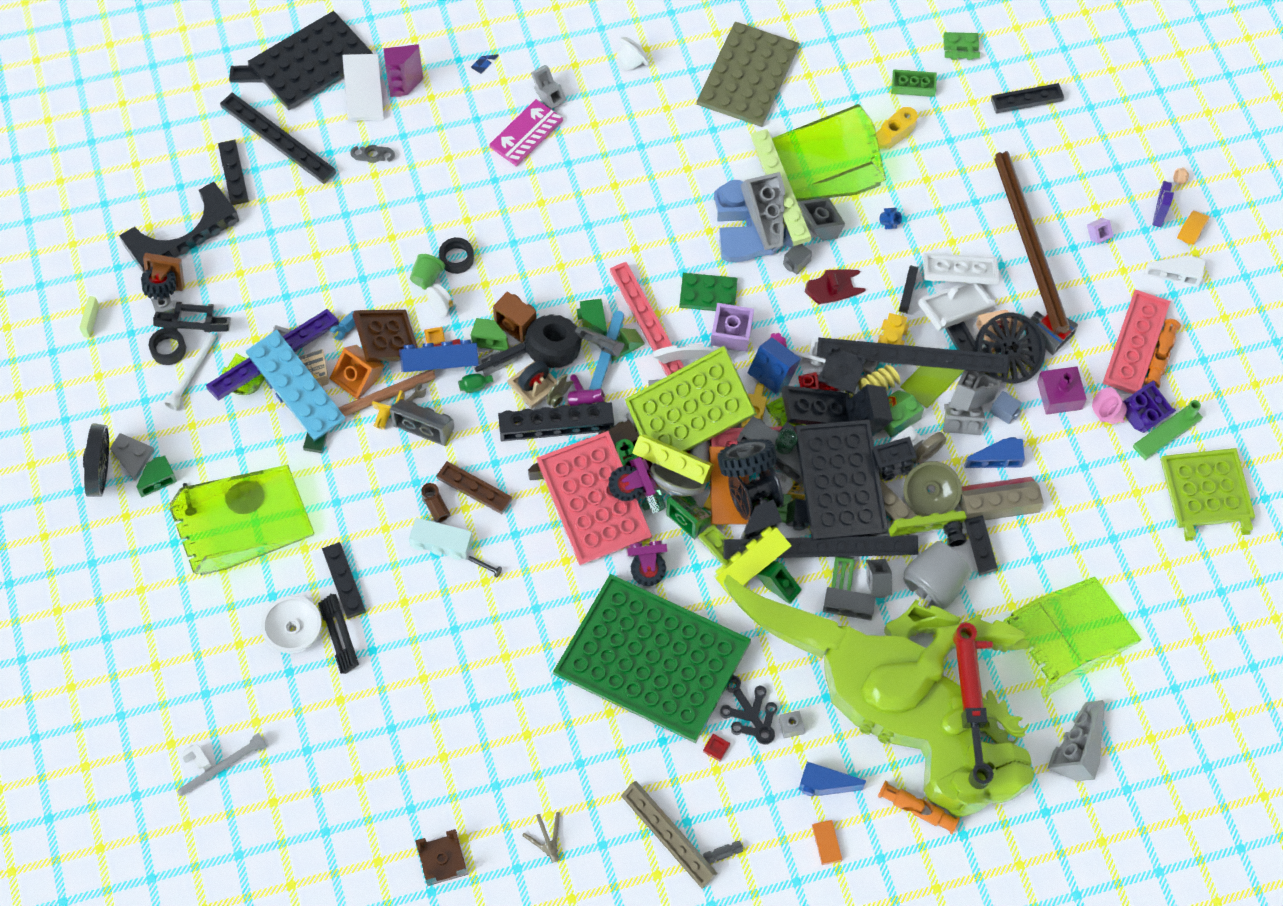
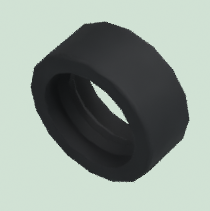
M453 237L444 241L440 246L439 259L444 262V269L447 272L460 274L466 272L473 265L474 251L472 245L467 240ZM455 248L463 249L467 252V258L458 263L450 262L446 259L447 252Z
M159 329L152 334L148 344L152 358L162 365L176 364L186 354L187 347L183 335L178 330ZM165 339H175L179 344L177 349L170 354H160L157 352L156 347Z

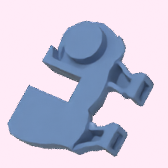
M730 180L714 191L717 222L746 220L747 225L743 227L719 228L720 255L722 260L743 262L763 255H773L784 246L793 247L792 240L785 227L783 246L770 250L764 249L744 200L740 186L743 181Z

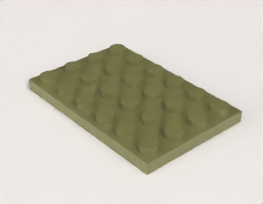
M735 21L703 86L696 105L763 127L800 43Z

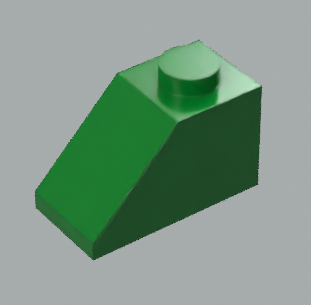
M602 298L579 301L580 308L577 309V318L582 321V326L606 336L607 326Z
M165 455L155 457L146 464L136 486L141 498L177 482Z
M773 561L757 574V577L767 589L788 604H791L802 590L781 562Z

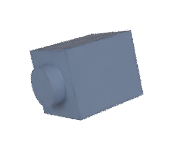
M1002 391L993 403L990 413L1010 424L1013 419L1017 420L1020 416L1022 402Z

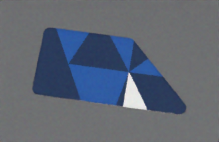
M499 55L481 56L471 68L482 74Z

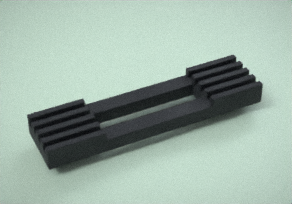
M330 593L318 605L334 645L335 658L340 674H347L358 666L359 663L337 595ZM334 617H336L339 630L345 645V649L342 648L341 641L333 620Z

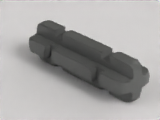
M735 841L732 845H724L714 849L713 852H705L703 857L711 864L715 860L719 861L733 856V853L743 852V845L740 841Z

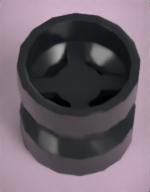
M960 521L950 522L943 526L944 533L948 537L946 540L948 546L958 547L967 542L966 536L962 532L963 525Z

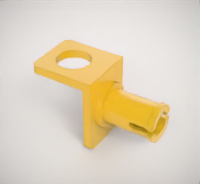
M402 390L399 391L396 402L401 399L404 400L405 394ZM372 401L373 408L379 410L373 426L378 429L381 427L382 430H385L389 415H391V406Z

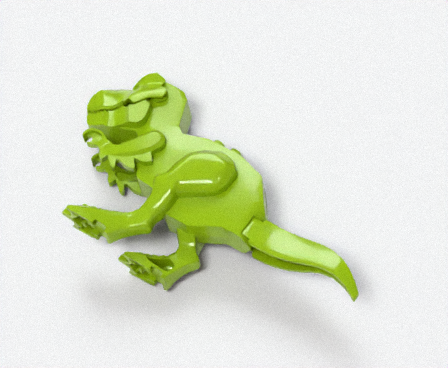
M730 575L726 576L724 580L726 590L735 603L758 625L795 647L820 658L824 656L825 677L831 703L855 726L859 727L860 732L866 735L871 733L877 736L878 741L884 744L891 743L921 750L925 757L923 791L929 800L947 809L955 818L975 814L984 809L988 804L1011 801L1024 793L1031 785L1034 771L1033 767H1031L1030 754L1026 749L1015 745L1018 738L1026 735L1024 732L1028 729L1029 723L1024 728H1021L1018 723L1023 717L1011 716L1008 712L1006 701L1002 700L998 704L991 690L986 692L987 699L982 696L988 722L983 728H980V732L987 734L995 743L981 742L984 764L992 768L994 775L992 781L984 789H975L969 783V774L975 766L971 728L962 727L961 714L963 706L960 685L944 676L945 658L956 648L953 634L960 625V617L933 605L930 609L919 606V600L915 599L905 613L886 624L884 628L886 636L866 635L848 626H838L837 622L765 598L747 589ZM980 614L965 621L975 626L977 630L976 641L993 642V647L987 649L1000 650L1006 653L1008 650L1027 649L1030 645V642L1024 639L1025 632L1005 622L995 620L992 624L981 620L983 615ZM925 632L936 635L927 648L909 640L916 633ZM961 632L963 638H969L967 633ZM997 722H999L1005 730L1000 729L998 727ZM1011 734L1016 737L1015 740H1008V735ZM978 772L977 777L980 780H985V776Z

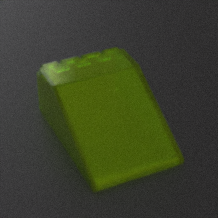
M860 104L771 138L797 202L827 197L858 195L881 186V182L886 180L875 125L871 124L873 123L872 119Z
M288 464L181 487L170 502L172 507L170 512L174 522H179L176 524L180 539H187L182 542L187 557L194 556V558L188 560L192 572L201 576L233 568L315 534Z
M1095 576L1036 598L1011 613V616L1003 620V622L1026 633L1024 639L1030 642L1027 649L1034 648L1029 652L1038 666L1045 663L1041 670L1049 682L1042 693L1043 698L1142 640Z

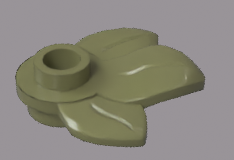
M568 374L562 375L556 385L549 391L547 395V404L549 406H558L562 402L564 394L574 383L573 381L566 382Z

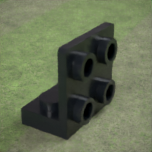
M910 436L872 447L881 480L889 481L901 474L906 476L916 466L917 456Z

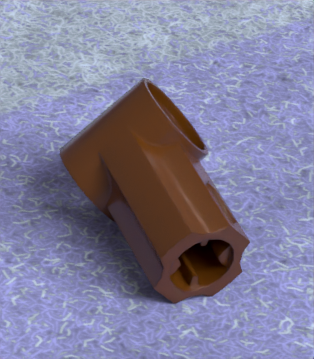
M434 483L423 485L421 489L422 501L426 504L434 521L441 523L447 520L451 514L439 493L437 485ZM433 492L435 495L428 497L426 493Z

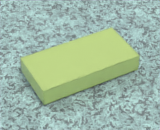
M94 296L88 297L79 326L83 337L86 338L91 337L100 307Z

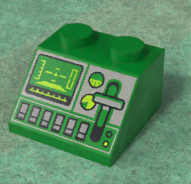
M673 495L667 499L666 515L694 540L711 524L709 511L704 507L698 506L692 496Z

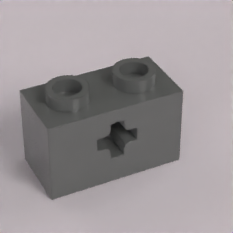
M886 559L866 560V582L872 596L877 598H885L892 595V571Z

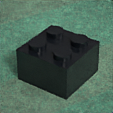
M866 384L846 402L849 421L870 420L872 437L893 421L886 387Z

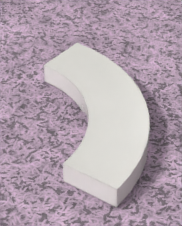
M688 344V347L677 348L674 345L654 351V358L663 364L682 359H700L720 347L713 345V348L704 347L703 344Z

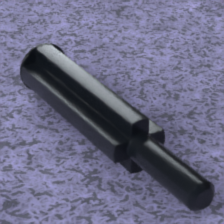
M525 342L490 357V361L475 367V372L484 370L492 365L497 367L527 353Z

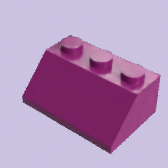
M419 44L383 48L390 97L409 95L423 80Z

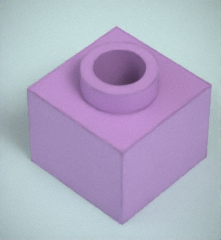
M1100 218L1087 224L1092 242L1101 243L1114 237L1111 223L1108 219Z

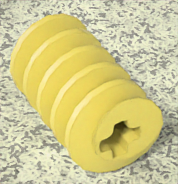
M886 365L884 368L872 372L871 375L868 374L865 378H860L858 386L859 390H861L866 384L886 387V391H888V385L894 388V382L900 385L901 381L897 371L891 365Z

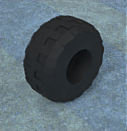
M554 314L544 315L532 321L525 337L527 354L535 362L543 361L548 368H561L573 363L579 355L582 339L575 333L577 325L568 318Z

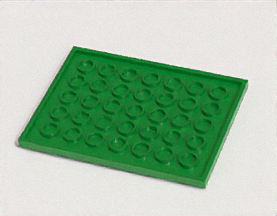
M610 574L553 670V675L696 744L751 644V639Z

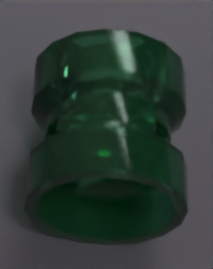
M792 429L781 430L774 443L775 449L781 454L790 453L798 439L796 432Z

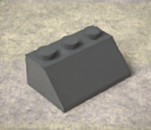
M401 399L390 408L393 427L442 446L447 444L455 428L454 420L449 415H441L429 407L423 408L410 400L405 401Z

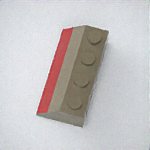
M1032 477L962 486V494L959 501L961 511H964L966 514V519L983 515L984 520L1040 513L1044 504L1040 486Z

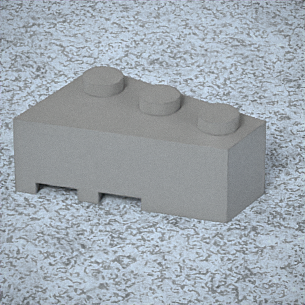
M964 370L950 405L959 411H970L994 401L1001 380L981 372Z

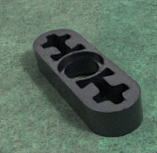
M909 266L898 312L908 314L919 268L917 266Z

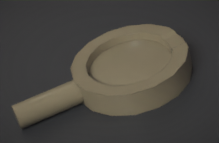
M942 432L933 434L915 451L917 456L916 465L919 462L922 463L928 460L943 447L947 439Z

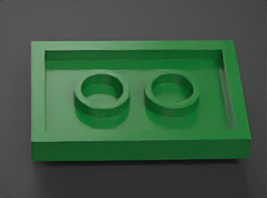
M683 272L679 308L716 311L717 303L735 306L738 278Z

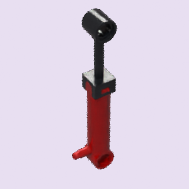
M965 622L961 623L953 634V641L956 645L963 706L961 714L962 727L971 728L975 757V766L970 772L968 780L975 789H984L992 781L994 773L992 768L984 764L980 728H983L988 720L986 708L983 706L977 649L992 648L993 642L976 641L977 630L975 626ZM961 632L967 633L969 638H963ZM977 773H982L985 776V780H980L977 777Z

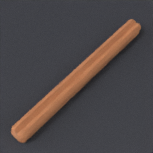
M433 370L425 371L338 408L344 416H348L372 406V401L379 403L398 395L400 390L406 392L415 388L418 383L425 384L435 380L436 375Z

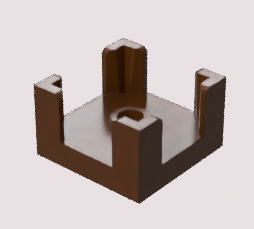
M456 829L446 831V837L426 842V838L415 840L427 887L468 875Z

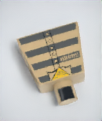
M323 349L299 356V359L322 388L329 384Z

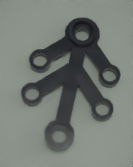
M733 675L726 690L735 695L744 711L731 708L729 705H723L720 709L721 717L724 719L734 717L751 721L755 726L753 728L743 726L740 722H733L731 725L732 734L740 735L742 733L754 736L757 742L762 745L772 743L775 738V731L771 724L773 716L777 712V705L774 702L766 704V716L764 723H762L759 713L762 700L766 696V688L762 685L755 688V699L752 707L740 689V678ZM734 683L736 684V687L731 688L729 684ZM763 690L764 694L759 695L757 694V691ZM773 706L775 710L769 711L767 708ZM728 709L730 713L724 714L722 711ZM739 726L741 729L739 731H735L733 727ZM762 733H767V734H768V737H767V738H763V737L761 736V734H762Z

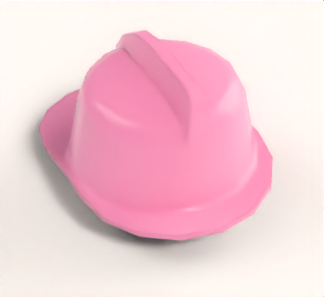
M1111 387L1100 390L1092 402L1093 411L1099 420L1109 424H1116L1119 421L1124 423L1127 407L1120 395Z

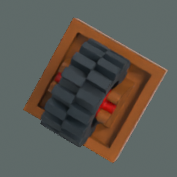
M145 253L143 257L145 273H142L141 277L144 295H148L150 299L153 297L154 300L160 297V300H162L164 296L169 298V294L173 295L176 290L183 291L185 285L182 259Z

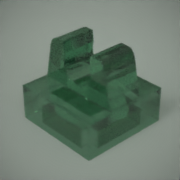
M660 490L655 491L656 493L651 496H646L648 501L641 504L644 511L651 509L652 513L655 514L667 508Z

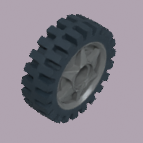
M768 439L737 442L738 444L725 447L717 456L721 474L728 477L733 476L734 478L761 473V471H766L768 468L773 467L777 462L774 444Z

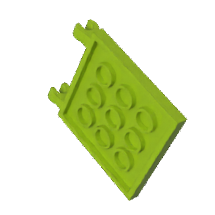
M1237 448L1165 455L1161 457L1160 461L1177 527L1184 528L1185 541H1193V537H1196L1194 526L1239 521L1241 523L1242 535L1251 534L1250 531L1253 530L1251 520H1254L1255 513Z

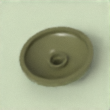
M926 461L915 466L906 476L903 485V495L908 507L915 514L922 517L933 513L945 514L954 510L962 494L961 481L957 473L950 466L938 461ZM930 485L935 487L933 492L928 491Z

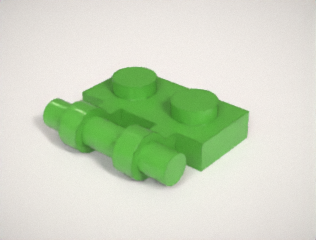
M944 32L943 48L946 50L944 58H951V60H957V58H967V60L980 59V52H973L979 50V33Z

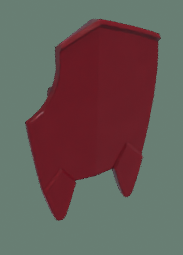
M837 269L825 270L824 275L820 278L809 280L804 292L820 305L859 295L865 292L866 289L853 287L851 278L860 274V270Z

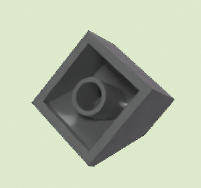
M829 197L798 202L800 209L822 241L838 239L845 226V222Z

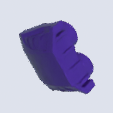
M1154 380L1123 401L1127 407L1125 417L1134 429L1145 433L1176 411L1156 387Z

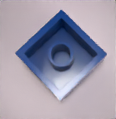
M771 337L759 346L747 373L777 395L781 392V388L784 385L789 386L801 358Z

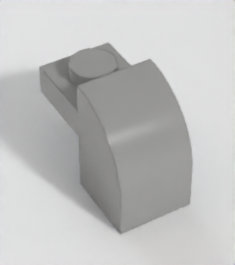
M543 65L531 72L535 83L533 87L545 105L554 108L566 101L561 85L554 82L547 65Z

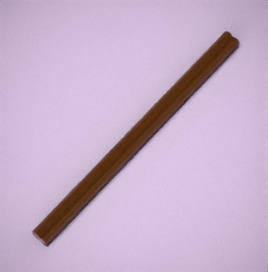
M1008 151L998 152L995 154L996 158L994 160L1053 332L1056 335L1060 333L1065 334L1069 331L1070 325L1010 153Z

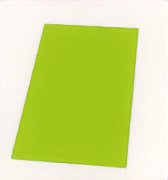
M920 366L900 388L912 394L919 403L928 408L964 370Z

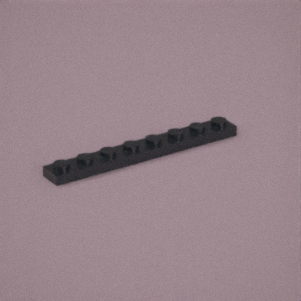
M233 92L220 102L222 109L321 183L325 184L336 174L334 167Z

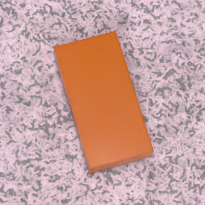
M828 820L812 824L821 865L842 862L843 859L833 821Z

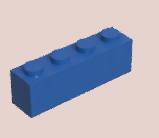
M471 339L460 340V344H453V341L441 342L442 346H434V343H424L423 347L415 348V344L404 345V349H399L401 372L479 366L477 343H471Z

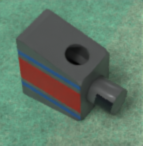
M1036 311L1030 318L1041 330L1046 350L1052 356L1076 333L1078 327L1076 322L1067 318L1070 325L1069 331L1065 334L1060 333L1056 335L1053 332L1048 314L1044 316Z

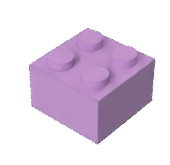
M717 303L711 335V346H725L727 349L747 352L754 309Z

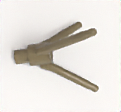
M556 812L551 841L541 815L537 814L536 817L546 843L541 844L526 833H523L522 836L550 857L552 863L560 860L557 854L560 813Z

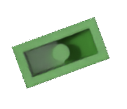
M476 318L470 336L472 343H477V348L502 351L510 348L507 335L495 320Z

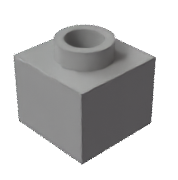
M164 296L162 300H160V297H157V300L151 299L155 312L175 313L170 297L166 298Z
M800 710L780 714L779 723L784 739L804 734L805 729ZM794 720H795V722H796V723L793 724V725L789 723L790 721H794Z

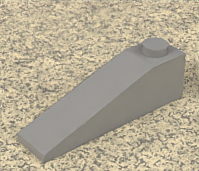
M780 172L745 180L740 186L764 249L770 250L782 247L785 188Z
M1103 700L1085 702L1073 720V728L1070 732L1064 734L1063 738L1065 740L1061 746H1056L1048 765L1050 771L1075 781L1095 780L1101 755L1105 707Z

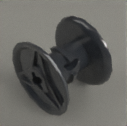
M772 467L766 471H761L759 473L760 479H753L748 484H745L740 477L734 478L732 476L728 478L733 503L741 517L745 520H749L752 515V503L759 502L766 497L769 501L774 500L777 508L783 506L784 495L782 486Z

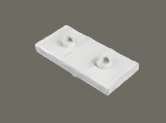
M963 283L921 298L918 302L938 331L975 318L978 315L994 311L997 307L994 299L989 297L980 283Z

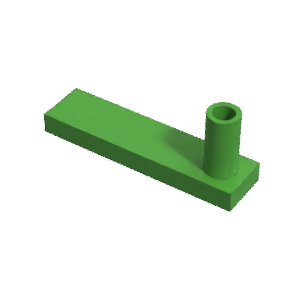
M1192 400L1188 406L1134 443L1133 448L1145 461L1202 420L1203 417L1198 412L1201 408L1200 402Z

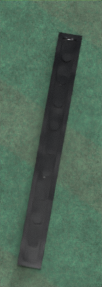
M818 337L817 357H827L831 344L852 354L866 356V361L999 374L1007 373L1008 355Z
M899 535L893 537L858 536L812 541L811 537L786 538L791 547L777 558L919 555L918 535ZM723 539V559H730L737 552L742 553L747 549L745 546L753 539Z

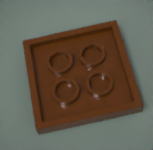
M406 309L355 310L353 312V319L367 362L400 361L399 349H404V345L415 344V348H418Z

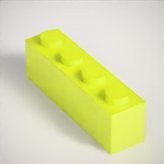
M645 434L639 435L632 452L639 457L702 484L708 482L715 465Z
M767 527L761 532L762 536L758 540L753 539L745 546L746 550L742 553H735L730 558V563L726 566L722 564L715 570L716 574L713 577L729 596L730 594L724 586V580L727 575H730L741 585H745L791 547L777 527Z

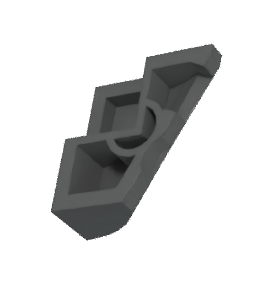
M577 327L575 333L581 339L596 344L603 352L619 357L625 345L587 327Z

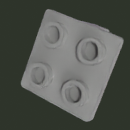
M950 402L949 404H944L943 432L982 435L985 415L981 406L970 411H959L950 405Z

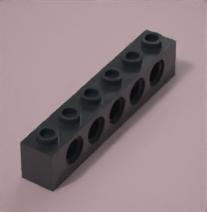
M612 402L582 403L578 406L562 405L556 408L542 407L541 409L534 410L527 408L521 411L506 410L498 413L501 442L599 433L602 430H609L614 427ZM596 415L598 417L593 419L590 416ZM573 417H578L579 419H578V420H572L571 418H573ZM560 419L558 422H553L552 420ZM536 420L541 421V423L535 424L533 422ZM516 422H521V423H522L521 425H518V426H517V425H514Z

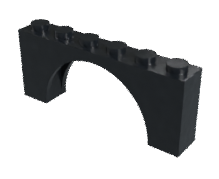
M214 181L198 190L204 203L203 215L198 225L188 234L172 240H157L142 234L134 226L119 235L122 245L143 273H145L143 261L145 253L176 258L239 222L237 211Z

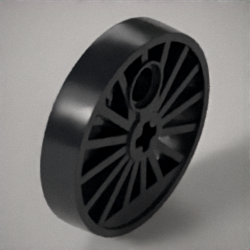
M1002 313L991 318L981 327L975 340V352L992 353L991 349L993 347L996 354L1008 355L1006 374H1002L1000 377L997 373L984 372L986 375L1001 380V383L1016 384L1029 380L1040 370L1044 362L1046 347L1041 330L1030 318L1019 313ZM1007 318H1012L1010 330L1008 328ZM998 319L1001 321L1002 330L996 322ZM1017 321H1020L1022 325L1016 332ZM990 325H991L992 328L994 329V331H995V333L997 334V336H996L994 333H992L990 330H988V327H989ZM1024 330H1025L1026 335H1025L1024 337H1022L1021 339H1019L1020 336L1022 335V333H1023ZM984 335L988 336L995 342L983 340ZM1012 347V350L1005 351V348ZM1028 347L1029 351L1023 350L1022 348ZM1024 355L1030 356L1031 361H1030L1028 358H1026ZM1022 362L1031 368L1029 372H1027ZM1009 367H1010V372H1011L1012 380L1007 379ZM1017 368L1023 376L1020 379H1018Z
M92 423L83 454L84 488L86 497H102L106 486L109 464V429L107 425Z

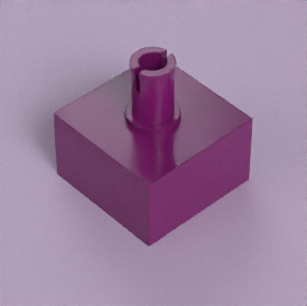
M1078 366L1040 372L1037 384L1046 415L1083 410L1087 398Z

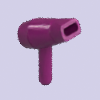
M572 374L570 376V380L574 382L573 386L576 389L568 393L567 399L570 406H578L582 403L605 402V394L602 388L584 390L577 375Z

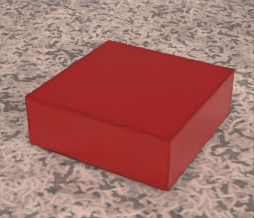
M712 734L703 749V753L721 762L731 743Z

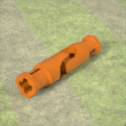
M1171 318L1164 321L1165 327L1159 335L1158 347L1155 349L1148 367V377L1144 379L1145 385L1154 380L1157 388L1161 386V376L1165 374L1171 356L1170 350L1176 341L1175 335L1181 327L1177 320Z
M886 780L877 796L893 802L894 806L902 810L911 811L913 815L936 827L940 826L948 830L950 834H953L960 820L959 817L955 818L945 813L944 809L923 799L916 798L902 788L897 789L889 785ZM925 806L930 809V815L921 814Z

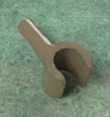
M418 383L415 386V392L405 401H413L417 397H425L427 388L420 391L422 383Z

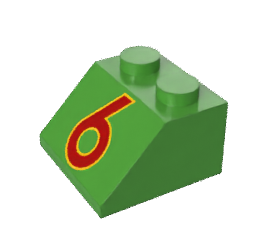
M901 390L895 391L888 396L893 421L883 429L891 438L896 436L910 425L919 421L922 418L924 408L912 394Z

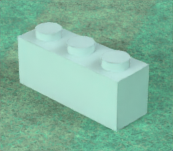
M415 518L409 536L410 546L419 551H423V549L428 550L435 555H448L455 560H467L473 541L472 531L420 518Z

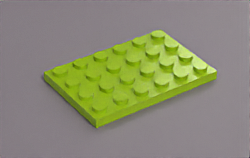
M725 346L624 399L640 435H648L685 452L757 415Z

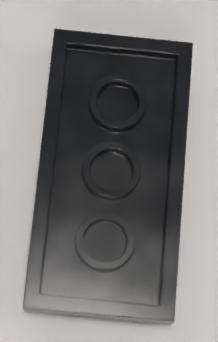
M787 385L781 388L786 418L789 423L811 425L849 421L846 409V402L850 399L849 393Z

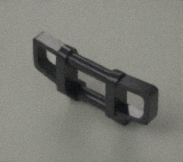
M176 301L175 313L155 312L153 326L178 330V328L204 330V332L208 333L227 332L231 326V317L214 316V304H208V306L182 304V302ZM182 311L207 313L204 323L181 321Z

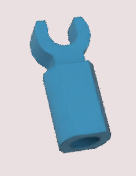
M351 311L341 320L338 326H333L330 329V332L334 334L338 331L337 336L334 337L335 340H342L345 333L356 326L352 315L354 311Z

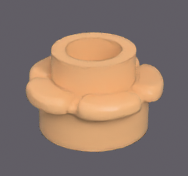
M1184 167L1177 168L1173 175V181L1179 183V185L1187 182L1189 178V172Z

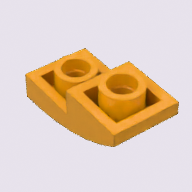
M1193 210L1181 228L1177 239L1194 245L1200 238L1210 216Z

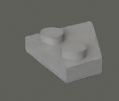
M122 433L118 434L110 447L111 452L135 481L154 452L152 446Z

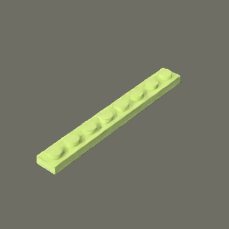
M768 129L751 133V139L765 175L777 172L781 174L785 188L783 220L793 245L796 246L811 241V235Z

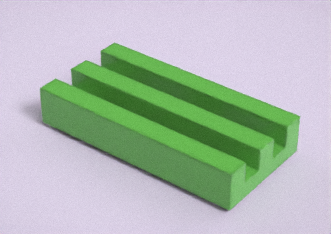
M835 557L831 587H836L838 564L842 562L839 589H843L846 563H850L847 590L851 591L855 559Z

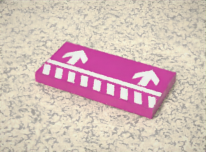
M535 99L489 144V147L517 167L563 122V117Z

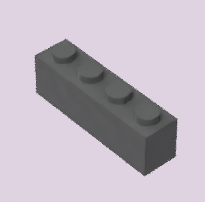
M753 416L740 432L737 441L745 442V440L752 441L753 439H768L772 441L777 456V462L773 466L798 484H801L802 476L797 445L793 441L784 438L777 430L771 429L763 420Z

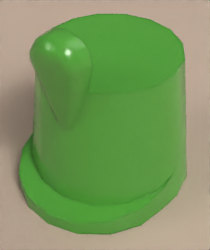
M418 254L410 280L415 285L422 287L423 290H427L428 287L433 286L440 273L444 271L445 264L430 254Z

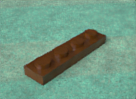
M448 461L445 462L436 475L437 479L501 515L512 501V496Z

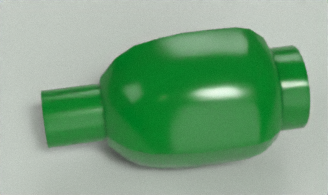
M479 373L465 375L462 377V380L458 381L459 389L461 392L465 391L466 393L480 391L485 388L486 384L493 382L492 375L484 377Z

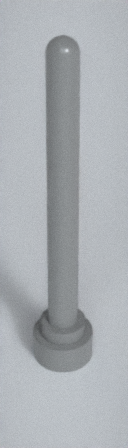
M259 732L252 736L253 739L250 740L249 744L179 788L177 791L178 795L184 796L253 750L257 751L260 749L261 751L267 747Z

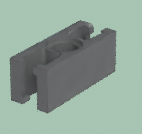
M827 587L823 612L871 621L874 614L876 597L872 596V594Z

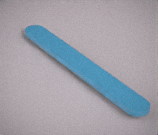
M616 311L613 314L606 335L614 340H617L619 329L624 320V313L622 311ZM602 350L589 390L602 387L612 355Z

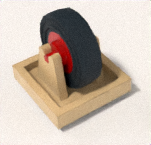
M533 361L507 380V382L530 409H533L547 398L549 391L556 385L557 380L549 373V368L543 361Z

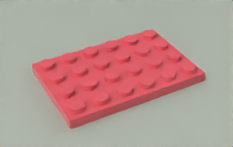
M609 431L536 458L579 566L625 549L630 544L640 543L652 538L637 499L621 501L615 498L609 491L608 479L611 473L616 468L623 466Z

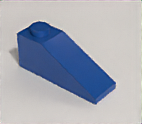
M1016 437L1002 439L968 456L964 467L1022 468L1025 461L1023 439H1017Z
M807 761L798 790L802 791L804 795L811 797L814 795L824 796L862 791L866 780Z

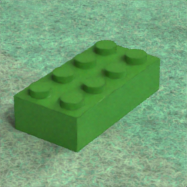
M893 69L891 94L935 97L937 72Z

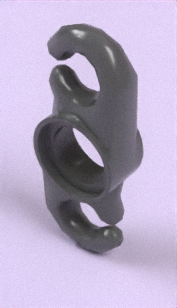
M377 145L360 147L362 153L359 155L355 154V151L359 149L358 146L353 147L350 151L351 157L355 160L367 161L369 163H376L379 160L385 161L386 159L383 156L385 153L391 154L387 158L388 162L395 158V152L391 148ZM370 151H376L378 153L374 157L368 156V153Z

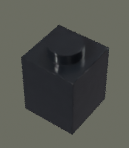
M795 498L787 504L786 526L793 527L794 530L798 531L804 530L809 526L805 500Z

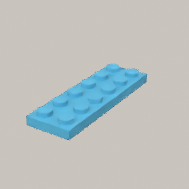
M275 330L246 350L248 357L314 441L345 420V416L278 330Z

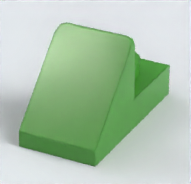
M619 329L617 341L625 345L619 357L612 355L611 360L615 361L645 345L636 329Z

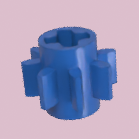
M896 207L884 208V212L879 216V221L881 225H885L884 229H897V225L902 222V215L897 211Z

